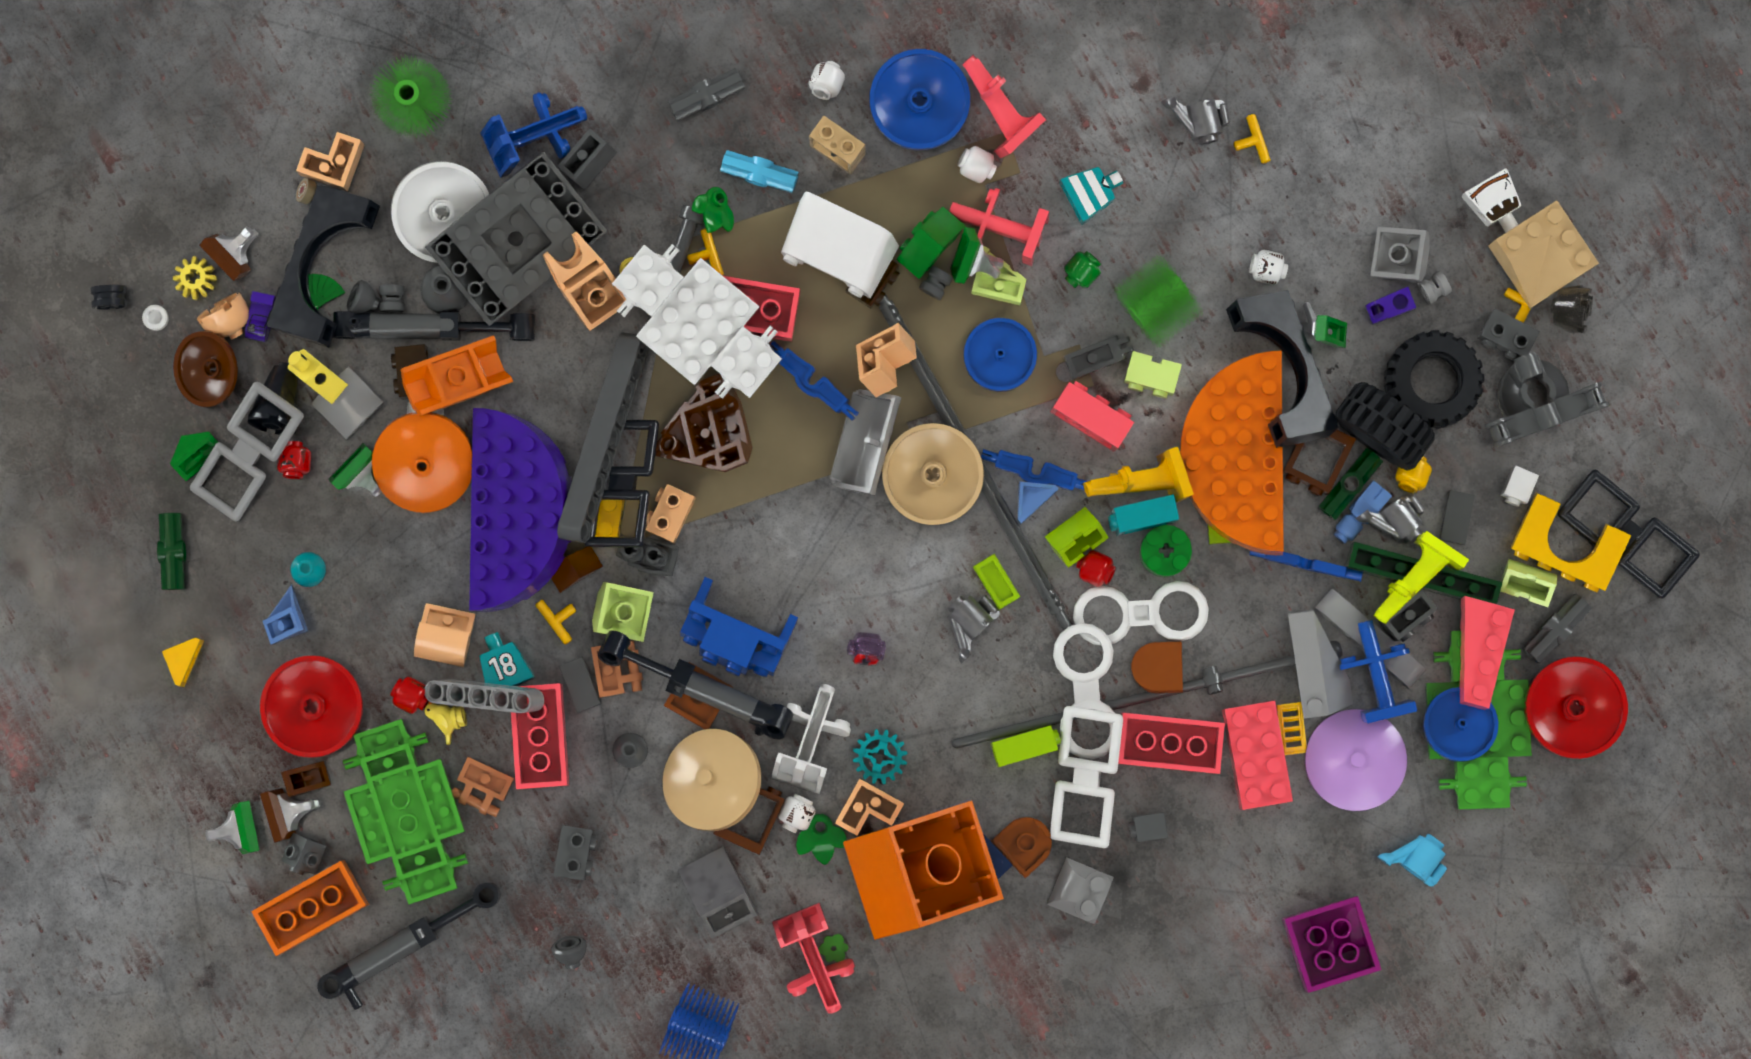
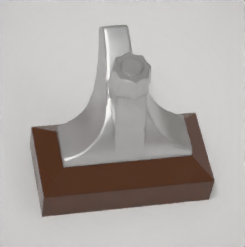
M246 226L236 237L215 234L204 238L199 246L235 281L245 277L251 271L247 264L246 251L252 241L258 237V232Z
M283 788L260 794L274 843L291 839L293 832L296 833L299 820L305 814L320 807L318 800L297 801L288 797V794L284 793Z

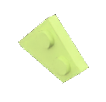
M983 246L986 254L994 256L989 248ZM1003 261L1002 269H999L1001 273L997 279L985 272H976L971 294L1021 305L1027 279L1018 272L1013 271L1005 261Z

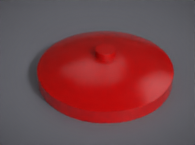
M321 656L297 657L282 664L267 680L260 699L261 720L273 742L288 753L308 758L326 756L344 747L358 730L363 715L362 693L354 676L340 663Z
M1567 657L1556 660L1537 673L1527 690L1525 717L1528 727L1535 739L1545 749L1558 756L1581 759L1598 755L1617 741L1626 725L1628 700L1625 689L1611 669L1594 659Z

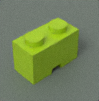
M1086 507L1045 536L1053 551L1068 568L1083 558V552L1091 547L1093 550L1109 538L1099 521Z

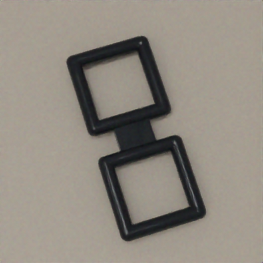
M626 420L624 430H648L644 466H612L609 474L608 490H604L601 499L639 500L634 537H596L598 509L590 537L585 543L587 547L639 548L643 546L650 493L647 490H636L637 477H649L653 474L659 422L657 420Z
M1592 470L1560 508L1558 517L1596 546L1599 536L1570 514V512L1595 482L1600 484L1627 506V509L1612 525L1631 535L1618 565L1658 598H1665L1699 558V551L1656 517L1652 518L1643 529L1631 519L1640 509V504L1600 471ZM1655 530L1687 555L1662 586L1630 562V559Z

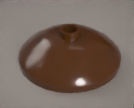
M210 331L194 332L185 337L176 350L173 365L174 377L179 390L188 401L197 406L211 407L223 403L231 395L236 385L238 367L231 346L222 336Z

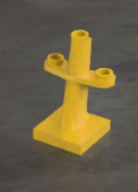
M1178 446L1156 456L1159 464L1156 468L1132 472L1129 466H1122L1118 470V474L1110 473L1109 477L1093 479L1083 483L1087 497L1167 490L1169 495L1174 494L1175 502L1178 503L1194 494Z

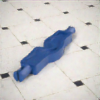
M775 341L771 343L778 350L774 349L775 353L782 358L779 364L794 376L796 384L804 393L814 398H820L835 412H843L851 421L855 419L848 411L852 412L855 416L859 412L848 404L849 399L829 379L822 377L814 385H810L809 380L815 372V368L798 357L790 349L784 350Z
M983 449L981 455L983 460L995 463V468L1017 474L1025 482L1056 485L1069 491H1073L1074 487L1084 490V486L1081 484L1087 482L1077 478V473L1048 462L1044 463L1039 475H1034L1031 471L1034 460L1029 456L1013 454L1003 450L995 453Z
M1250 551L1249 554L1250 556L1265 558L1269 561L1344 579L1347 578L1361 582L1363 571L1349 569L1316 559L1310 560L1283 552V555H1267Z

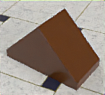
M585 547L565 557L551 579L559 592L562 593L601 569L603 565L592 547Z
M324 761L281 772L288 797H296L331 785Z

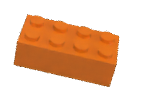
M342 860L251 912L275 956H279L370 904L346 861Z

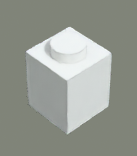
M1518 466L1512 467L1500 496L1506 498V503L1519 507L1520 504H1527L1539 475Z

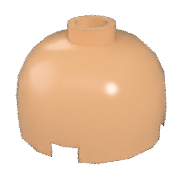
M234 293L215 303V307L210 310V313L206 309L197 318V321L205 331L217 333L223 338L229 336L232 340L244 332L242 327L247 324L249 308L242 295Z

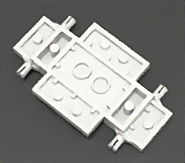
M673 244L663 255L654 253L646 245H643L612 283L626 298L616 311L623 317H626L633 306H636L648 313L651 318L636 337L694 385L712 366L721 374L724 380L715 391L717 395L723 399L733 387L741 390L750 398L782 360L768 344L778 331L775 329L772 331L773 327L769 325L760 337L747 330L744 325L760 306L702 258L683 277L670 263L680 251Z

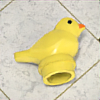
M428 702L425 707V715L433 720L445 734L446 745L451 744L454 729H461V727L467 726L466 713L462 706L450 708L448 705H437Z

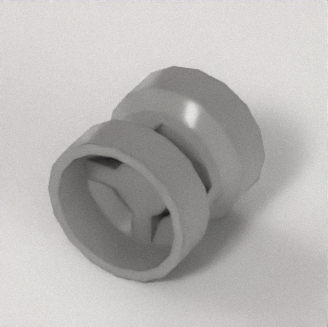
M1441 271L1433 274L1431 279H1424L1422 282L1417 283L1423 298L1429 305L1436 302L1437 298L1441 295L1447 296L1452 293L1450 283Z

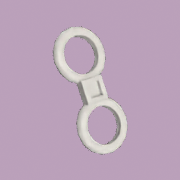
M1174 581L1166 583L1156 590L1151 600L1129 601L1122 592L1113 587L1089 588L1080 595L1073 611L1074 625L1084 623V608L1091 599L1107 596L1116 600L1123 613L1122 623L1118 630L1107 635L1111 643L1115 644L1127 635L1131 627L1153 626L1158 634L1168 640L1184 641L1192 639L1206 625L1209 607L1206 597L1199 588L1189 582ZM1176 591L1191 595L1197 602L1199 610L1198 618L1194 625L1183 631H1176L1166 627L1159 615V607L1163 598L1169 593ZM1080 634L1083 639L1091 644L1101 645L1097 638L1090 634Z
M1079 623L1069 626L1061 632L1054 644L1053 658L1056 668L1065 678L1073 681L1074 704L1072 707L1115 713L1109 705L1100 701L1099 679L1108 672L1113 662L1114 650L1111 640L1106 633L1093 624ZM1081 633L1090 634L1097 638L1103 649L1101 664L1094 671L1088 673H1078L1070 669L1065 663L1063 656L1064 646L1067 641L1074 635ZM1062 717L1061 722H1060V731H1059V732H1060V736H1061V729H1062V720H1063V717ZM1109 723L1110 733L1107 741L1099 748L1092 750L1084 749L1078 746L1071 737L1069 752L1081 759L1094 760L1104 757L1110 751L1113 723Z

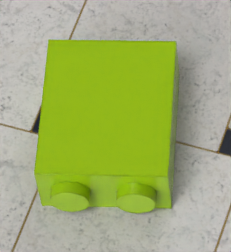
M1050 725L990 744L998 768L1058 750L1057 745L1061 744L1058 730H1052Z

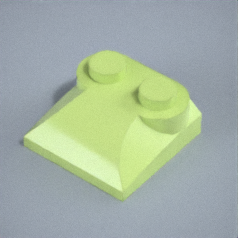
M603 582L597 594L592 619L593 632L607 635L609 631H618L631 640L644 642L654 592Z

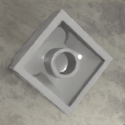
M1378 227L1370 276L1406 280L1410 283L1422 282L1426 274L1430 249L1429 232L1427 230Z
M1066 857L1047 905L1095 924L1114 877Z

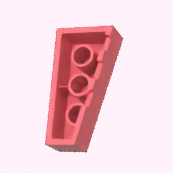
M1468 596L1461 598L1460 704L1482 710L1489 709L1515 609Z

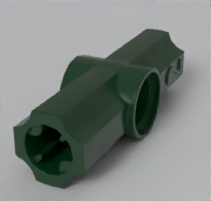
M1365 448L1318 508L1335 521L1383 463L1380 457L1373 451ZM1346 478H1353L1356 481L1357 488L1354 491H1349L1345 488L1344 482Z
M182 513L159 514L158 518L160 541L157 542L158 562L161 563V590L185 589L184 562H186L185 540H183Z

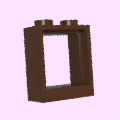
M1339 430L1325 438L1343 447L1326 484L1292 468L1304 443L1295 444L1283 468V474L1286 475L1285 479L1295 485H1299L1301 482L1309 486L1308 491L1317 496H1322V494L1328 495L1356 440Z
M770 786L767 791L760 788V795L777 803L759 842H755L729 829L714 831L713 834L760 855L785 801L781 797L783 792Z

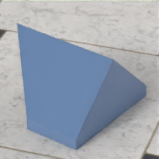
M1020 482L1018 485L1017 522L1021 525L1058 491L1057 486Z
M292 584L269 617L263 620L271 645L308 632Z

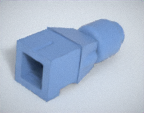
M1371 481L1349 507L1350 514H1345L1336 525L1337 531L1334 533V536L1344 544L1348 540L1353 541L1362 531V524H1369L1368 522H1359L1355 518L1366 510L1378 514L1392 495L1377 482Z

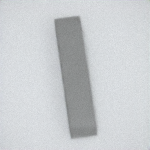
M1330 589L1315 607L1316 611L1364 652L1358 623L1369 621V619L1338 592ZM1374 624L1381 653L1391 652L1390 647L1398 644ZM1409 653L1383 660L1386 671L1407 689H1410L1426 671Z
M455 679L433 680L425 686L426 699L436 704L513 713L539 711L544 705L542 692L535 688Z

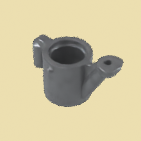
M1176 97L1161 101L1165 108L1173 111L1189 132L1191 140L1198 141L1199 145H1207L1218 141V135L1223 133L1221 125L1230 124L1227 107L1222 100H1203L1187 106L1179 103Z
M1408 492L1378 514L1366 510L1355 519L1362 523L1368 522L1392 536L1396 542L1402 539L1406 544L1422 533L1419 527L1424 523L1419 518V515L1425 509L1415 495Z
M961 595L947 608L951 612L947 618L951 622L960 650L958 657L961 664L972 654L970 643L999 617L998 608L986 596L981 597L977 602L971 595L967 599Z

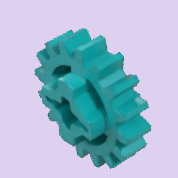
M875 729L874 736L872 737L870 734L865 733L867 740L864 742L859 739L857 742L861 745V748L853 750V752L859 754L857 758L853 759V762L860 763L856 771L860 772L863 770L865 772L863 775L864 780L871 776L873 784L876 783L877 778L881 779L882 784L886 783L887 777L894 781L895 772L903 773L899 766L907 765V762L902 760V756L908 753L900 749L904 742L897 743L895 741L898 736L897 734L891 738L888 737V730H885L883 735H879L878 729ZM880 740L879 745L874 749H866L870 742ZM888 742L895 747L897 756L891 755L888 751ZM879 749L884 750V755L891 758L892 761L882 760L881 764H877L876 758L868 755V753H878ZM863 757L870 759L872 762V772L865 766ZM887 764L895 765L891 771L881 774L882 767Z

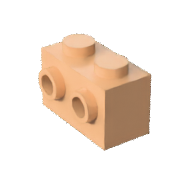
M669 484L666 485L665 489L661 487L655 498V501L658 502L654 512L650 510L647 515L646 531L675 544L696 500L695 496Z

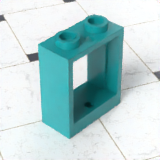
M1174 494L1113 508L1111 515L1108 517L1111 532L1115 531L1116 536L1173 524L1179 520Z

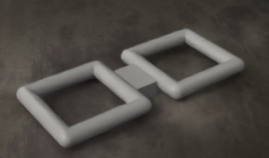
M254 382L227 425L228 431L237 436L239 440L233 450L221 442L215 444L191 483L190 490L231 520L239 521L266 479V474L255 466L261 454L270 461H276L302 421L304 414L262 383ZM258 394L291 416L290 421L272 449L239 426ZM221 455L254 477L235 509L202 487Z

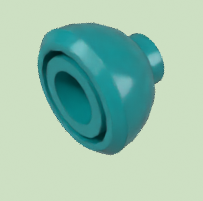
M301 553L291 563V576L300 586H316L325 577V562L316 553Z

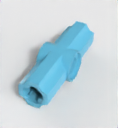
M726 150L720 169L721 172L743 178L748 183L760 187L770 186L789 193H793L799 175L798 171L775 165L774 162L758 156L748 157Z

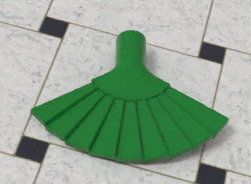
M309 274L310 296L317 310L326 303L345 294L343 288L332 278L322 274Z

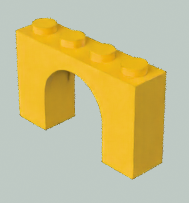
M1536 492L1511 544V549L1515 550L1514 555L1526 561L1531 557L1538 561L1537 566L1550 572L1552 568L1562 571L1560 576L1572 582L1576 578L1585 582L1584 587L1598 593L1599 588L1606 591L1631 535L1605 524L1596 546L1587 557L1578 561L1560 559L1553 554L1549 547L1548 532L1561 504Z

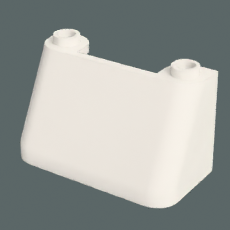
M806 191L799 202L781 253L784 256L783 260L790 265L797 266V264L803 265L806 263L845 282L851 294L859 298L862 295L871 298L899 245L891 232Z

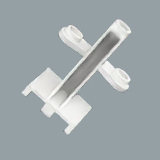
M827 684L820 685L811 715L802 712V708L799 705L787 704L786 707L793 713L792 720L806 725V729L796 758L778 752L772 779L820 794L827 768L812 764L811 761L821 731L843 737L849 736L851 732L850 723L845 720L836 719L835 722L825 720L835 692L834 687Z

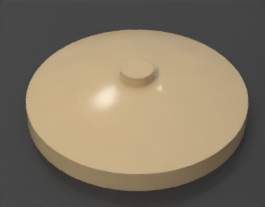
M929 423L905 431L893 442L885 456L882 479L887 497L902 515L921 524L939 525L960 518L976 503L983 487L984 466L977 447L964 433L951 426Z
M721 729L701 730L683 739L670 754L663 773L664 797L672 813L684 824L702 831L724 830L740 822L753 808L761 788V768L754 750L741 737Z

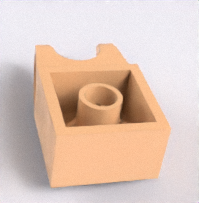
M574 232L571 235L576 250L571 259L564 262L557 261L548 251L543 254V258L556 285L581 322L591 331L617 313L616 310L619 309L626 298L612 284L616 278L606 263L577 232Z

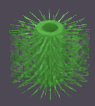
M407 57L406 67V60L404 65L399 66L403 63L404 58L399 64H395V61H393L394 65H398L395 67H399L396 70L388 63L394 74L389 69L388 71L396 79L394 81L396 84L383 75L381 76L385 80L375 76L381 83H379L375 90L371 91H377L376 93L381 94L375 96H386L373 97L377 99L385 98L375 102L378 103L375 105H379L376 106L377 109L380 107L383 120L385 112L390 110L389 112L392 114L390 117L389 115L386 116L385 123L392 122L389 123V126L397 127L398 129L396 130H402V133L403 130L405 131V127H409L407 131L408 136V132L410 135V126L412 134V124L414 122L413 130L414 134L416 132L417 138V129L419 128V135L422 129H428L424 128L427 127L425 125H428L434 131L427 118L431 123L433 121L425 111L430 116L432 115L428 111L443 120L438 114L447 118L442 111L448 106L443 107V105L449 102L443 100L453 99L439 98L447 97L443 95L449 94H443V90L446 89L442 88L446 87L439 74L436 76L437 71H432L434 70L433 68L421 63V59L420 62L418 60V64L417 60L415 64L414 59L411 69L410 60L408 63ZM428 70L432 71L429 74V76L432 74L430 78H432L433 76H435L434 78H436L433 82H431L432 80H430V78L428 79V77H424L425 73Z
M1168 264L1160 270L1152 271L1155 275L1152 277L1148 276L1141 282L1139 281L1142 285H1136L1133 289L1127 290V296H1122L1124 297L1122 301L1128 308L1127 313L1141 327V330H1144L1145 334L1150 335L1149 338L1151 336L1156 338L1158 336L1159 338V332L1162 329L1165 331L1168 327L1170 328L1168 324L1174 320L1182 319L1181 316L1185 312L1187 313L1189 309L1192 313L1196 312L1199 314L1197 310H1192V306L1196 304L1190 297V289L1177 276L1176 271L1174 273L1172 268H1169Z

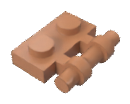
M631 640L628 650L639 654L638 650L635 649L634 640ZM601 646L591 647L599 698L625 694L624 683L631 682L632 692L642 691L641 680H643L642 672H639L637 664L627 660L629 674L622 675L620 665L610 666L598 658L597 653Z
M467 757L457 778L458 781L466 784L464 790L462 791L454 787L452 792L454 798L459 800L458 803L464 806L468 804L477 808L479 813L485 816L489 814L497 817L500 808L492 805L494 797L504 801L515 778ZM473 788L486 793L485 799L481 800L471 795Z

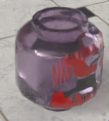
M857 632L853 640L849 639L847 654L851 655L852 661L857 665L876 666L879 661L884 659L885 641H882L880 635L876 633Z

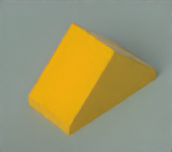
M193 638L162 651L175 685L185 687L204 640Z

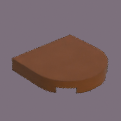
M1153 642L1142 646L1135 653L1131 664L1132 676L1136 683L1150 693H1183L1182 642Z
M1022 817L1012 821L991 840L994 846L1025 879L1047 859L1052 847L1051 834L1048 828L1041 821L1031 817Z

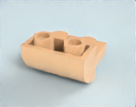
M426 603L422 620L419 622L414 657L464 667L476 614Z

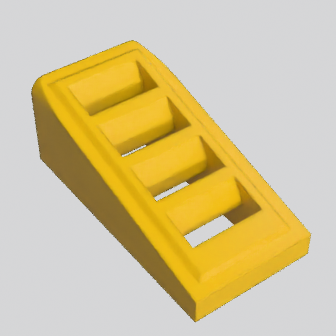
M1301 702L1276 705L1284 754L1306 753L1307 744ZM1296 711V716L1283 717V712ZM1297 721L1298 726L1284 727V722ZM1299 731V736L1285 738V732ZM1300 741L1301 746L1286 747L1288 742Z

